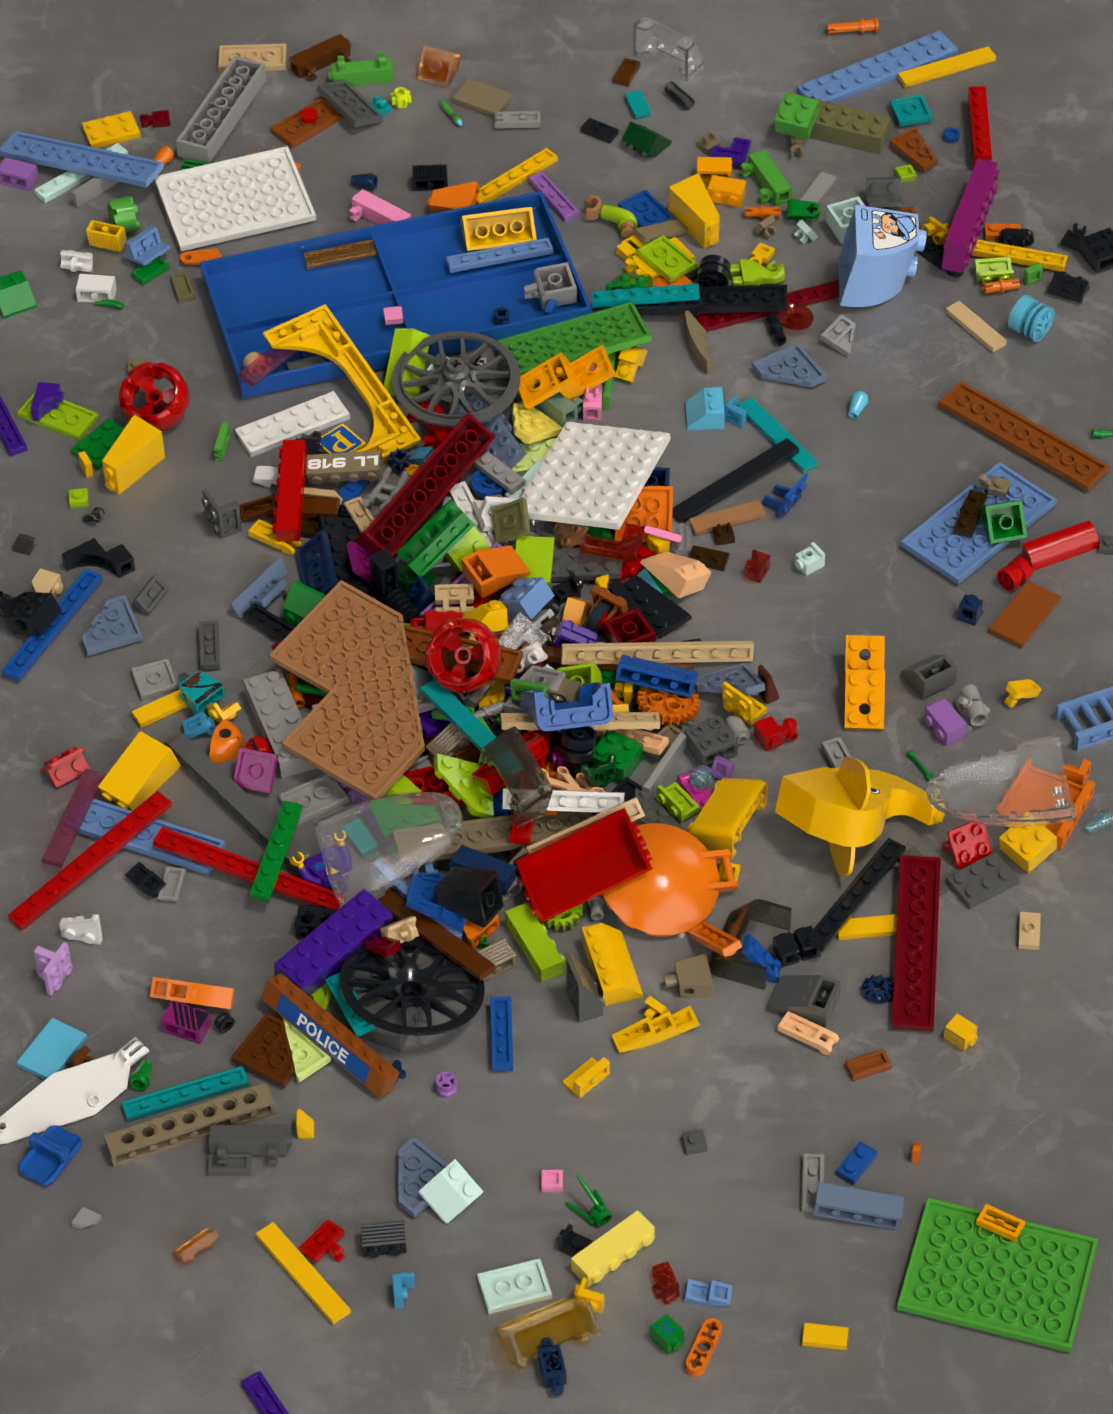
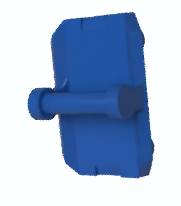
M58 1125L47 1127L41 1136L39 1133L33 1132L29 1137L31 1148L19 1162V1173L45 1187L52 1184L82 1146L81 1137L64 1130V1128Z

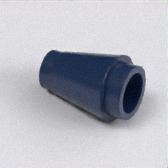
M373 173L352 175L351 185L367 190L376 189L378 177Z

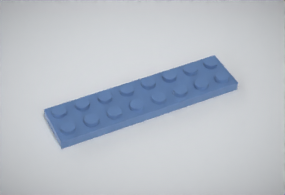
M81 795L63 825L64 829L100 839L132 811ZM156 819L122 847L209 876L213 868L153 846V840L161 827H165L223 850L226 847V841Z

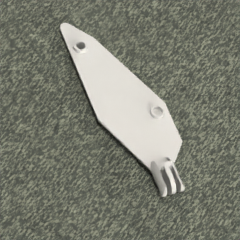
M134 1037L114 1054L53 1073L0 1117V1128L5 1127V1129L0 1130V1144H8L29 1137L33 1132L42 1133L47 1127L52 1125L63 1126L96 1115L127 1089L130 1067L149 1053V1049Z

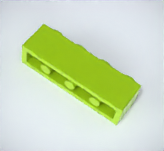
M528 903L505 911V923L540 981L544 982L564 974L565 958L563 954L558 953L553 938L548 937L545 925L543 923L540 924L538 916L534 917Z

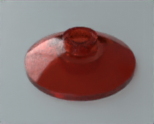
M787 305V311L778 312V321L782 326L791 330L806 329L812 325L814 320L811 310L802 305Z

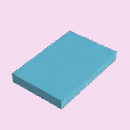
M52 1018L17 1061V1067L46 1080L53 1073L62 1071L65 1068L66 1063L88 1039L87 1034Z

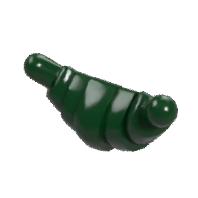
M612 753L603 764L594 765L590 768L586 764L581 765L580 769L589 785L601 788L614 780L616 755Z

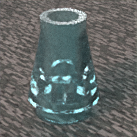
M1102 809L1088 822L1084 823L1085 830L1088 834L1111 828L1113 825V814L1109 809L1105 811Z

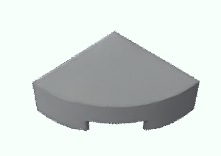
M82 1207L71 1222L73 1228L83 1229V1227L96 1225L102 1218L100 1214Z

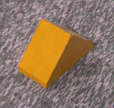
M568 597L562 620H569L578 626H582L593 602L578 597Z

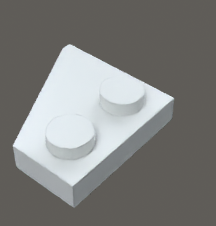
M93 914L91 919H84L83 916L61 919L59 924L61 937L69 940L84 941L88 944H101L103 937L99 915Z

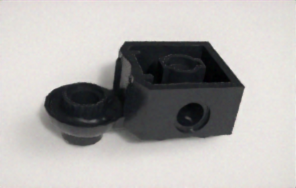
M0 591V617L3 616L13 634L41 636L62 611L52 593L23 592L17 597H13Z

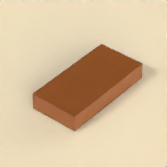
M884 1049L845 1061V1067L852 1081L892 1069V1064Z

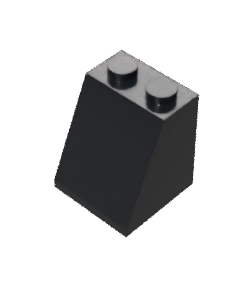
M454 866L435 886L438 905L480 927H486L504 906L497 871Z

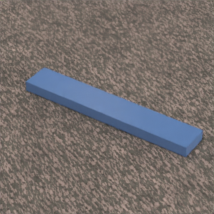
M549 238L447 256L446 263L450 273L553 254V247Z

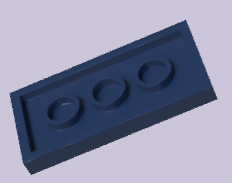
M321 530L296 551L302 584L327 595L338 584L327 533Z

